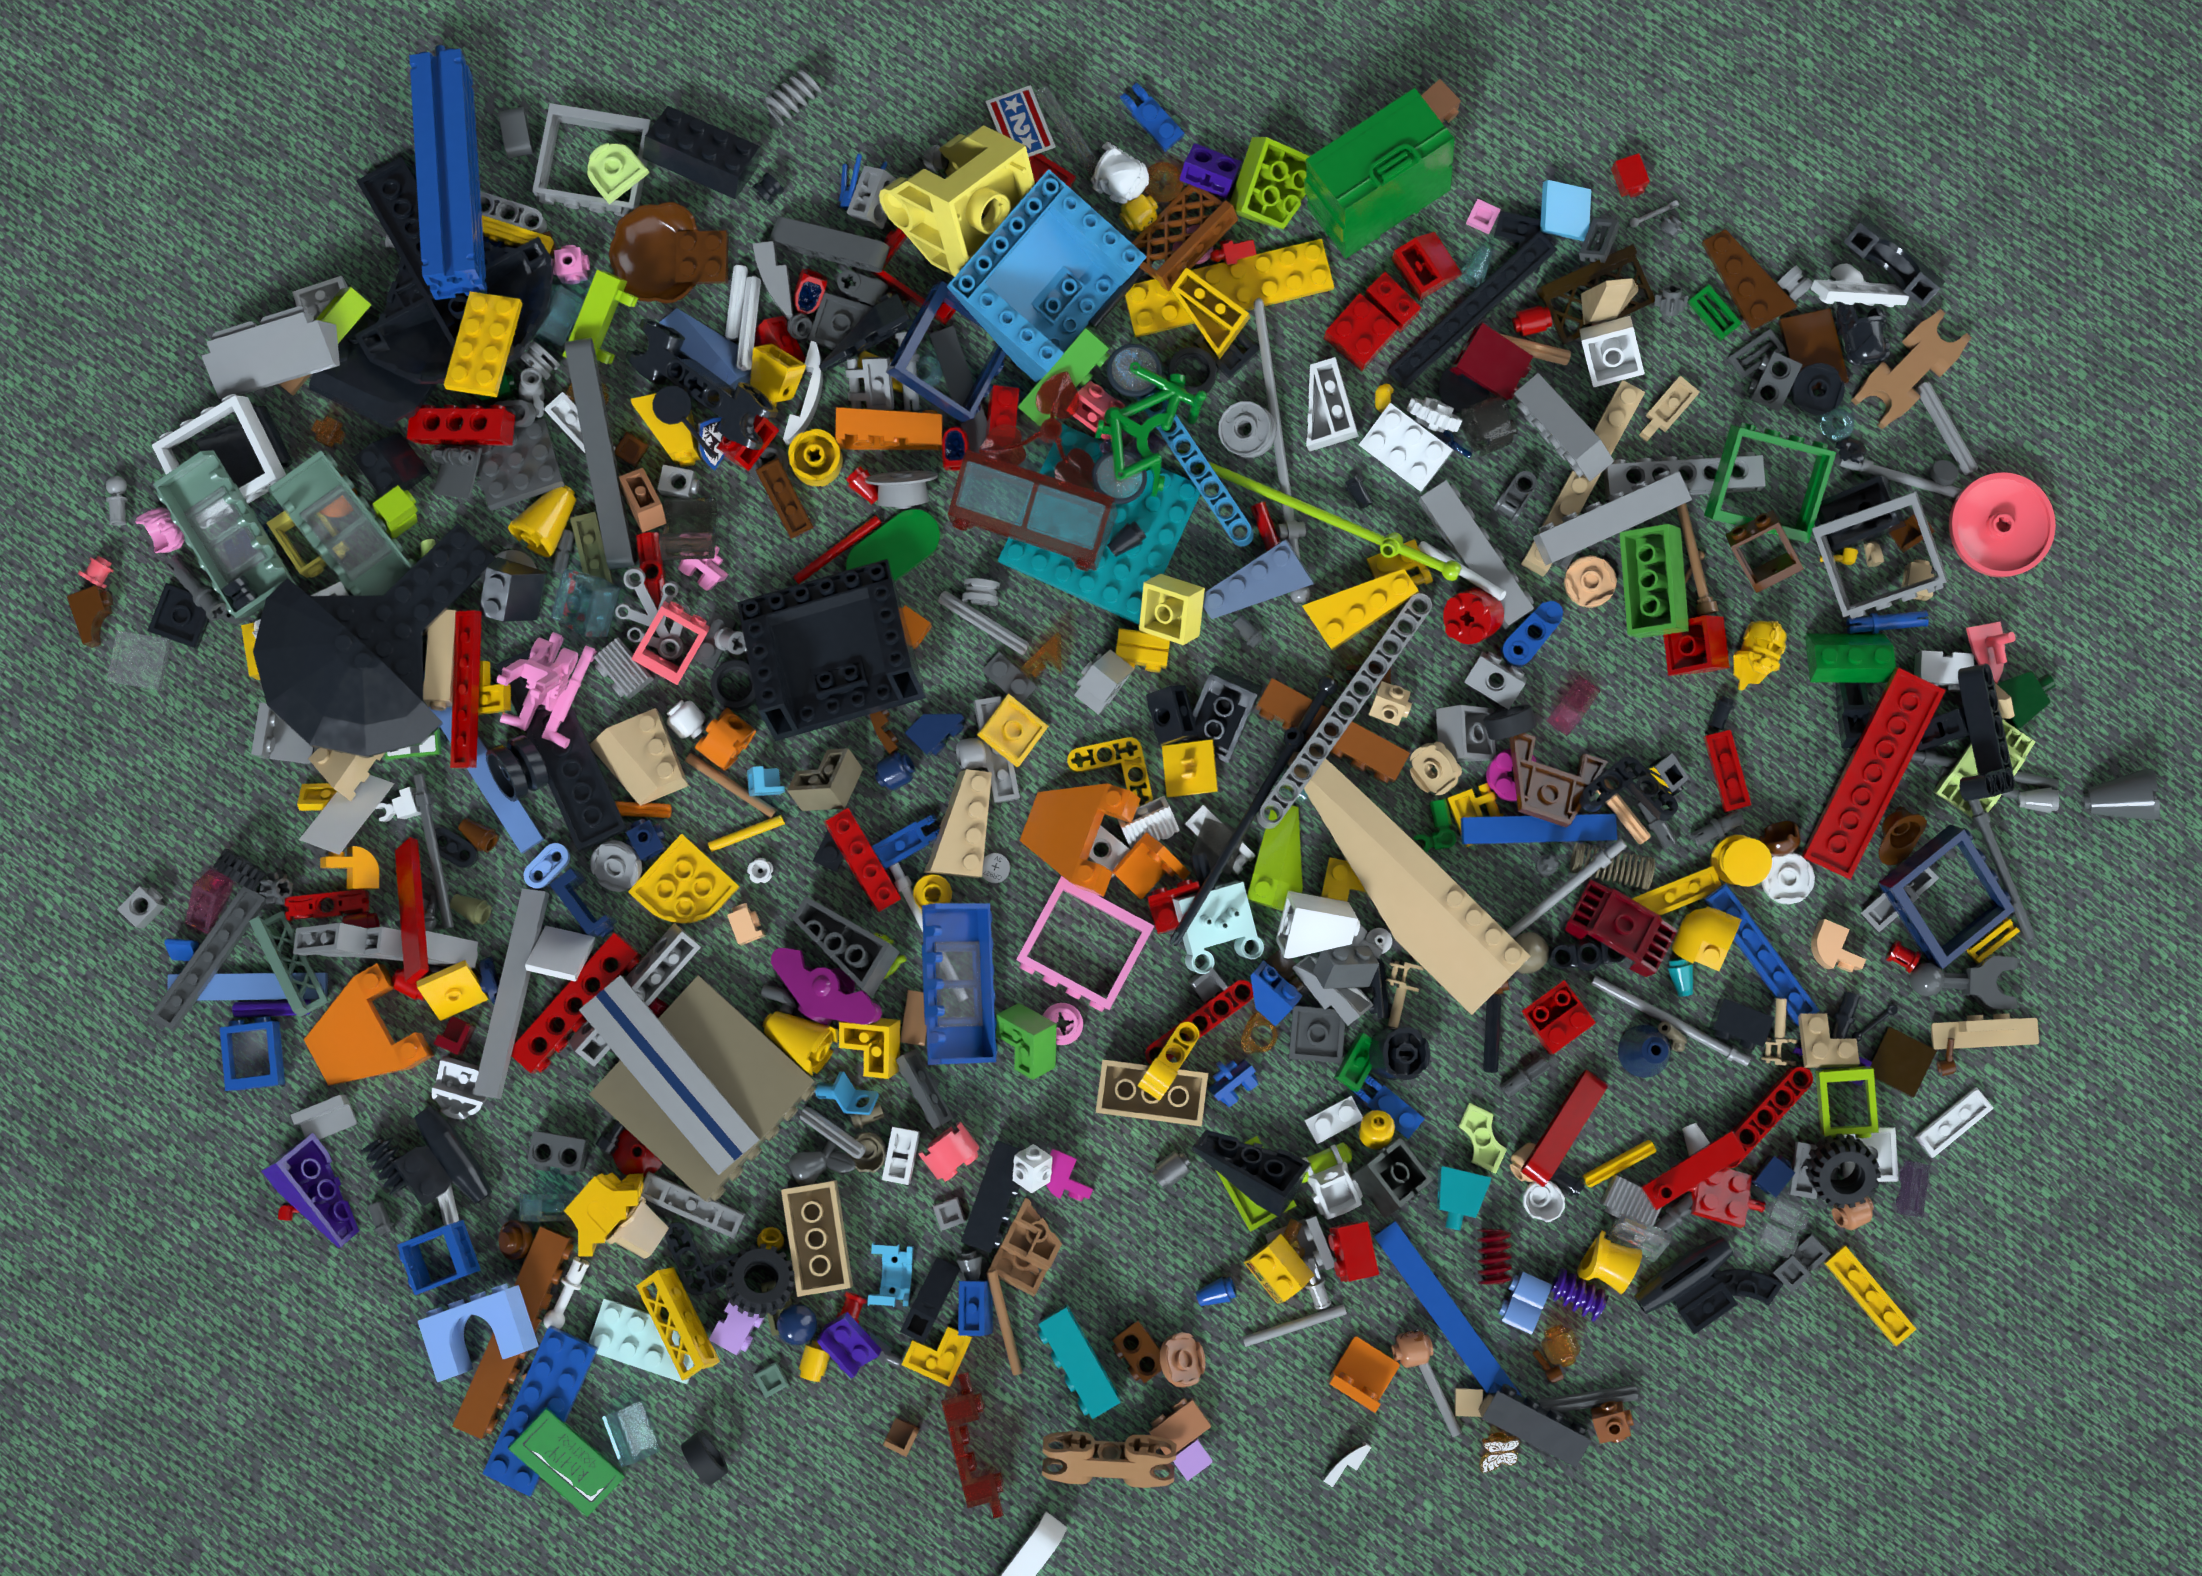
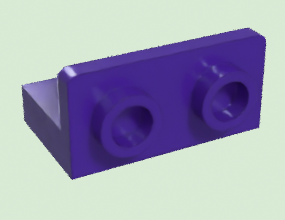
M848 1312L826 1324L817 1339L821 1348L829 1354L840 1369L850 1378L856 1376L861 1366L877 1358L882 1351Z

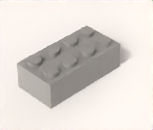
M1539 373L1514 393L1519 400V403L1516 405L1524 414L1525 419L1533 428L1536 427L1540 431L1539 434L1548 444L1551 443L1557 454L1570 464L1571 469L1579 478L1584 475L1589 481H1592L1614 462L1601 439Z

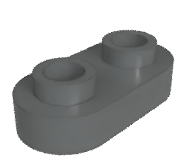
M511 400L498 401L494 404L506 407L507 411L515 415L514 428L529 427L535 420L536 409L531 402Z

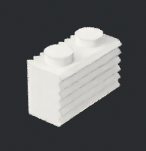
M1165 796L1138 807L1132 823L1117 819L1130 849L1134 847L1146 832L1157 841L1168 839L1175 832H1179V827Z

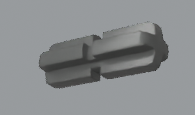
M564 529L558 542L557 548L559 550L555 553L552 571L555 573L565 574L567 572L570 560L569 552H572L575 540L574 532Z

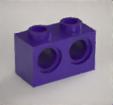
M1194 143L1184 162L1180 181L1227 199L1236 181L1242 161Z

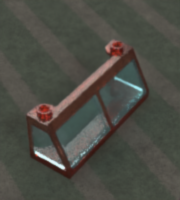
M966 450L948 511L950 523L956 529L967 531V528L972 529L975 526L1069 557L1075 563L1074 566L1083 571H1089V569L1097 570L1118 515L1114 497L970 450Z

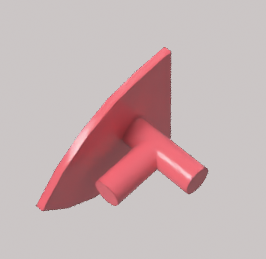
M2001 621L1966 628L1970 647L1978 665L1988 664L1991 668L1994 682L1997 684L2003 672L2004 663L2007 662L2005 644L2014 642L2015 634L2013 632L2003 633Z

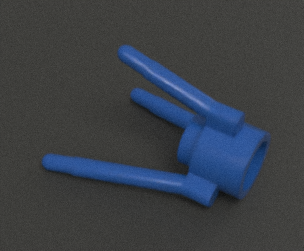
M860 153L857 154L851 183L848 187L847 164L842 166L841 193L838 201L841 202L840 207L848 210L856 189L862 158ZM883 162L880 169L885 170L887 162Z

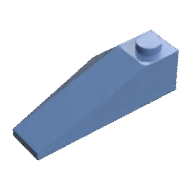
M678 308L659 322L675 329L685 337L680 349L682 352L703 365L733 387V389H736L738 382L746 383L751 379V369L741 371L736 367L737 344Z

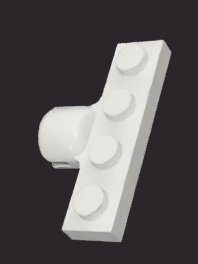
M1839 264L1831 270L1830 275L1836 281L1832 279L1814 280L1811 290L1819 295L1821 301L1829 304L1839 301L1849 305H1854L1857 302L1868 306L1883 304L1888 307H1894V305H1906L1909 296L1895 284L1868 283L1864 281L1861 272L1850 264Z

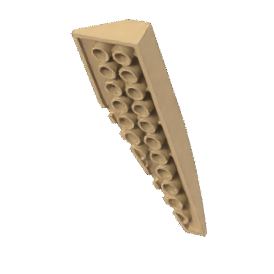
M1313 746L1309 748L1312 756H1322ZM1300 752L1293 753L1288 761L1289 767ZM1325 758L1304 788L1308 798L1320 814L1322 821L1334 837L1336 844L1355 875L1359 878L1369 898H1371L1383 921H1385L1394 939L1472 1015L1531 956L1400 827ZM1297 767L1294 769L1297 777H1307V773L1303 768Z

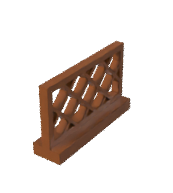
M1189 184L1157 216V220L1149 225L1132 242L1137 248L1147 247V255H1145L1147 257L1139 267L1159 281L1161 287L1169 292L1187 267L1190 270L1238 221L1233 205L1226 200L1222 202L1209 192ZM1193 192L1200 195V201L1187 203V198ZM1204 207H1217L1212 214L1204 215ZM1200 208V216L1187 218V210ZM1182 211V219L1169 221V216L1173 212ZM1200 223V227L1195 232L1187 233V225ZM1182 226V234L1169 236V228ZM1165 229V237L1152 239V234L1156 230ZM1182 241V245L1177 250L1169 251V243ZM1165 244V252L1152 254V246ZM1165 259V263L1157 271L1152 268V261Z

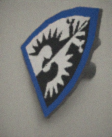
M720 416L711 417L699 422L695 429L715 454V458H711L698 442L701 458L714 471L725 456L716 448L724 437L717 430L722 419Z

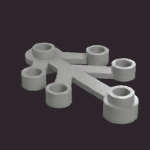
M639 567L629 568L623 577L624 584L630 589H635L647 614L634 610L630 604L622 602L616 607V616L619 619H630L650 626L663 602L670 603L673 597L677 595L679 591L678 584L674 581H668L664 584L662 588L663 596L657 610L644 584L646 579L644 571ZM631 574H639L640 580L633 581ZM669 585L675 588V592L672 594L666 591V587ZM680 604L687 611V614L690 615V608L685 604ZM619 608H627L628 614L622 615L619 612ZM664 615L656 628L659 637L652 635L647 645L656 647L658 653L664 659L674 660L683 652V642L679 638L683 625L674 621L669 633L665 625L667 616ZM634 625L628 630L627 637L631 642L637 643L642 641L646 633H644L640 626ZM631 631H639L640 637H632ZM669 642L673 643L675 649L668 650L666 644Z

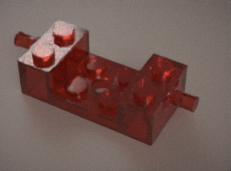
M964 1372L957 1375L961 1391L945 1395L941 1403L967 1508L990 1503L993 1518H999L1004 1516L1000 1502L1001 1492H1004L1003 1488H1005L1002 1473H996L995 1467L974 1472L977 1467L974 1451L969 1452L967 1445L970 1444L969 1441L971 1440L968 1425H962L979 1420L981 1412L985 1409L982 1393H976V1389L971 1386L969 1372Z

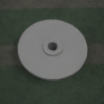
M932 471L887 472L866 477L865 482L878 485L879 506L906 509L911 508L913 505L929 502L926 482L938 478V473Z

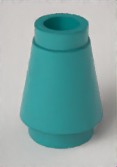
M1681 957L1668 960L1669 966L1667 969L1678 997L1694 994L1693 964Z

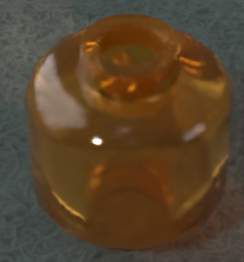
M1557 1325L1544 1332L1541 1346L1550 1363L1554 1365L1561 1364L1562 1367H1567L1577 1361L1575 1357L1580 1353L1581 1347L1572 1329L1563 1325Z

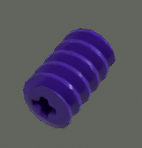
M1564 1268L1558 1271L1551 1283L1550 1292H1554L1553 1301L1556 1302L1562 1296V1305L1564 1307L1570 1301L1573 1302L1572 1311L1575 1312L1579 1307H1582L1581 1316L1583 1317L1592 1312L1591 1321L1593 1322L1600 1316L1609 1298V1295L1605 1296L1604 1289L1600 1288L1595 1292V1285L1590 1283L1586 1286V1280L1582 1278L1576 1282V1274L1571 1273L1567 1276V1270Z

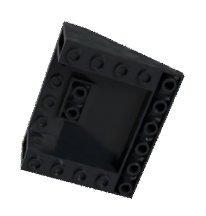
M888 559L737 602L758 712L775 741L926 698L918 663Z

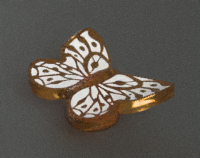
M1498 1432L1482 1439L1484 1448L1488 1450L1479 1462L1482 1473L1496 1470L1501 1464L1513 1466L1517 1463L1518 1455L1515 1448L1520 1444L1518 1437L1507 1436L1505 1433Z

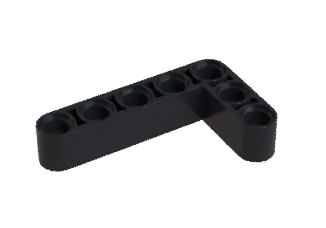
M1986 663L1960 668L1958 671V682L1977 768V774L1960 779L1961 796L1965 801H1971L2013 791L2015 787L2014 774L1991 668Z

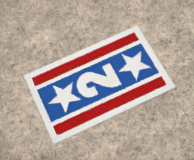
M1031 85L986 101L997 132L1025 145L1028 157L1056 147Z

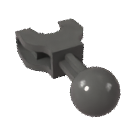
M1991 956L1985 958L1980 963H1976L1972 968L1962 969V973H1945L1933 963H1921L1912 970L1910 984L1912 989L1922 996L1936 995L1942 988L1962 989V995L1971 996L1983 1009H2017V998L2002 994L1998 990L1996 982L1998 976L2003 971L2016 970L2018 968V959L2015 957Z

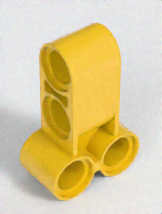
M1183 1022L1176 1028L1159 1056L1155 1058L1138 1084L1139 1088L1159 1101L1178 1074L1177 1071L1199 1038V1030L1193 1023ZM1179 1034H1187L1190 1038V1041H1183L1180 1038ZM1166 1054L1174 1055L1177 1062H1169Z

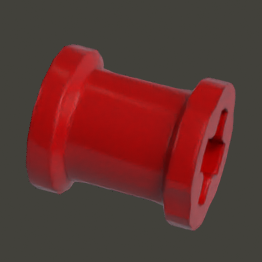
M1896 940L1888 951L1885 960L1898 963L1905 967L1906 972L1910 973L1917 965L1921 952H1913L1901 945V941Z
M846 1291V1300L841 1312L837 1313L836 1317L838 1318L848 1312L859 1324V1314L863 1304H867L868 1299Z

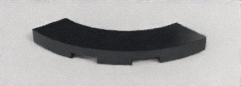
M1726 1269L1716 1271L1711 1275L1723 1282L1732 1296L1750 1297L1767 1306L1771 1304L1783 1286V1283L1775 1278L1752 1270Z

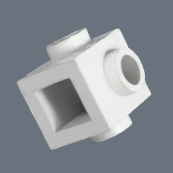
M1034 1144L1019 1151L1014 1157L1013 1181L1030 1193L1035 1192L1050 1182L1053 1157Z

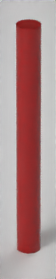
M876 515L795 574L793 576L795 581L801 584L879 526L881 521Z

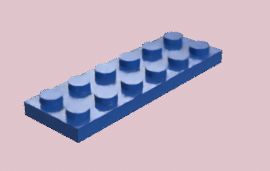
M553 1326L547 1328L482 1474L529 1497L533 1495L541 1477L508 1449V1445L545 1406L563 1422H566L599 1349L598 1347Z

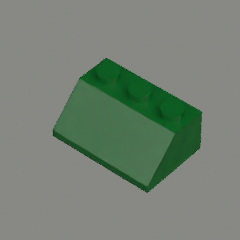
M1806 633L1805 635L1810 682L1888 683L1896 667L1894 646L1885 634Z

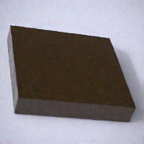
M1887 1026L1870 1060L1872 1062L1870 1067L1874 1068V1079L1914 1098L1937 1050Z

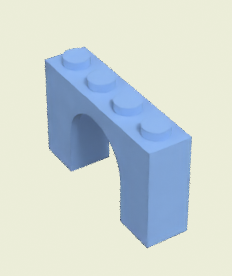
M507 1283L491 1289L493 1293L486 1296L485 1291L470 1296L471 1302L465 1304L464 1300L461 1299L448 1304L449 1310L443 1312L442 1307L426 1312L427 1318L418 1320L437 1382L473 1370L464 1341V1327L471 1315H477L489 1323L494 1332L502 1359L539 1347L519 1285L508 1288Z

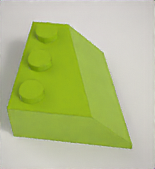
M1252 137L1230 201L1236 215L1268 226L1284 229L1301 206V201L1306 195L1304 187L1307 169L1306 159L1310 156L1267 137Z

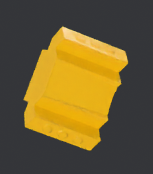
M601 1173L594 1176L565 1208L564 1212L572 1219L578 1229V1256H593L597 1243H605L609 1232L620 1220L627 1218L630 1207L638 1206L644 1189L643 1173L629 1174L622 1181L614 1173L608 1175Z

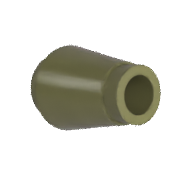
M459 894L454 895L450 902L451 909L474 925L478 923L481 925L485 924L492 910V907L485 900Z

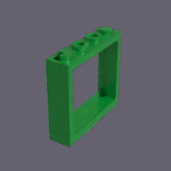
M1741 422L1740 427L1731 425L1704 516L1737 526L1744 525L1755 519V517L1721 509L1742 436L1817 455L1796 526L1791 527L1781 524L1789 539L1809 543L1836 452L1828 450V444L1813 440L1812 445L1805 444V438L1789 434L1788 439L1780 437L1781 432L1765 428L1764 433L1755 431L1757 426ZM1775 528L1766 532L1779 536Z

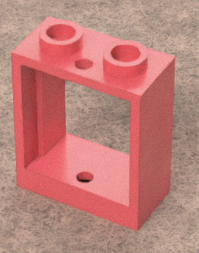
M664 601L631 659L678 685L708 633L710 626L706 624L707 621L695 614L691 616L685 613L681 605L670 601V603ZM664 615L699 634L680 667L645 648Z

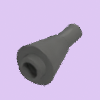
M974 1249L961 1252V1256L956 1258V1261L965 1280L980 1281L982 1254L976 1253Z

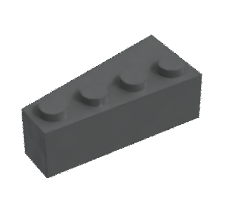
M805 896L792 917L863 991L871 997L874 996L900 951L890 943Z

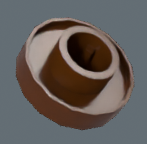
M510 1220L501 1227L498 1242L502 1254L507 1259L517 1260L528 1255L533 1238L531 1229L522 1220Z

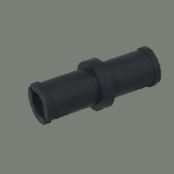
M1844 991L1838 1013H1835L1833 1016L1835 1022L1830 1033V1039H1846L1851 1024L1854 1025L1855 1023L1853 1017L1861 996Z

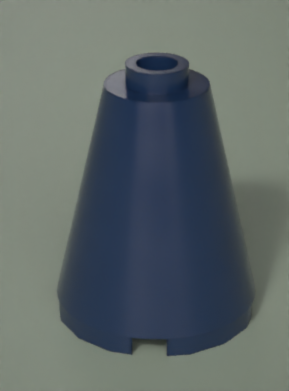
M1638 1025L1632 1027L1620 1038L1618 1059L1622 1067L1634 1076L1642 1078L1653 1077L1661 1073L1670 1060L1671 1048L1669 1041L1653 1026Z

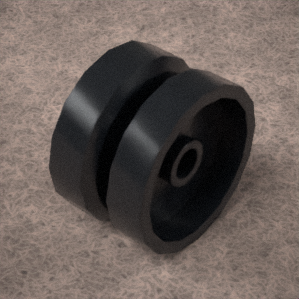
M519 734L509 739L506 747L504 745H497L487 750L486 762L493 780L503 795L510 801L515 802L525 797L528 789L537 791L548 784V773L541 755L525 735Z

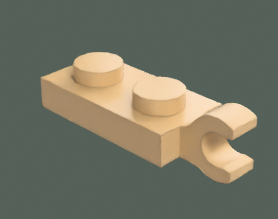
M1679 376L1646 414V417L1651 422L1639 436L1647 442L1658 428L1666 432L1700 392L1682 376Z

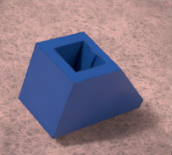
M1264 960L1251 974L1255 1008L1276 1026L1302 998V995Z

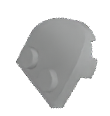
M446 1056L442 1057L436 1083L432 1087L433 1100L436 1099L442 1108L441 1112L454 1119H466L468 1116L478 1112L485 1104L488 1097L473 1094L480 1066Z

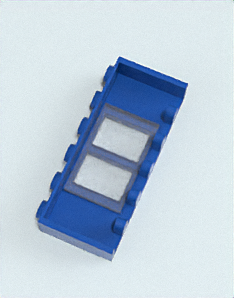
M934 903L922 905L924 1019L927 1028L928 1065L996 1062L998 1048L995 1041L997 1022L994 1015L996 996L993 990L994 965L992 963L993 939L991 937L992 913L990 911V903Z

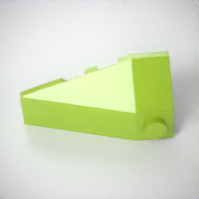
M1293 805L1276 827L1272 829L1265 828L1247 892L1248 902L1280 911L1284 909L1288 891L1302 893L1303 890L1299 807ZM1272 809L1269 813V820L1277 819V814Z

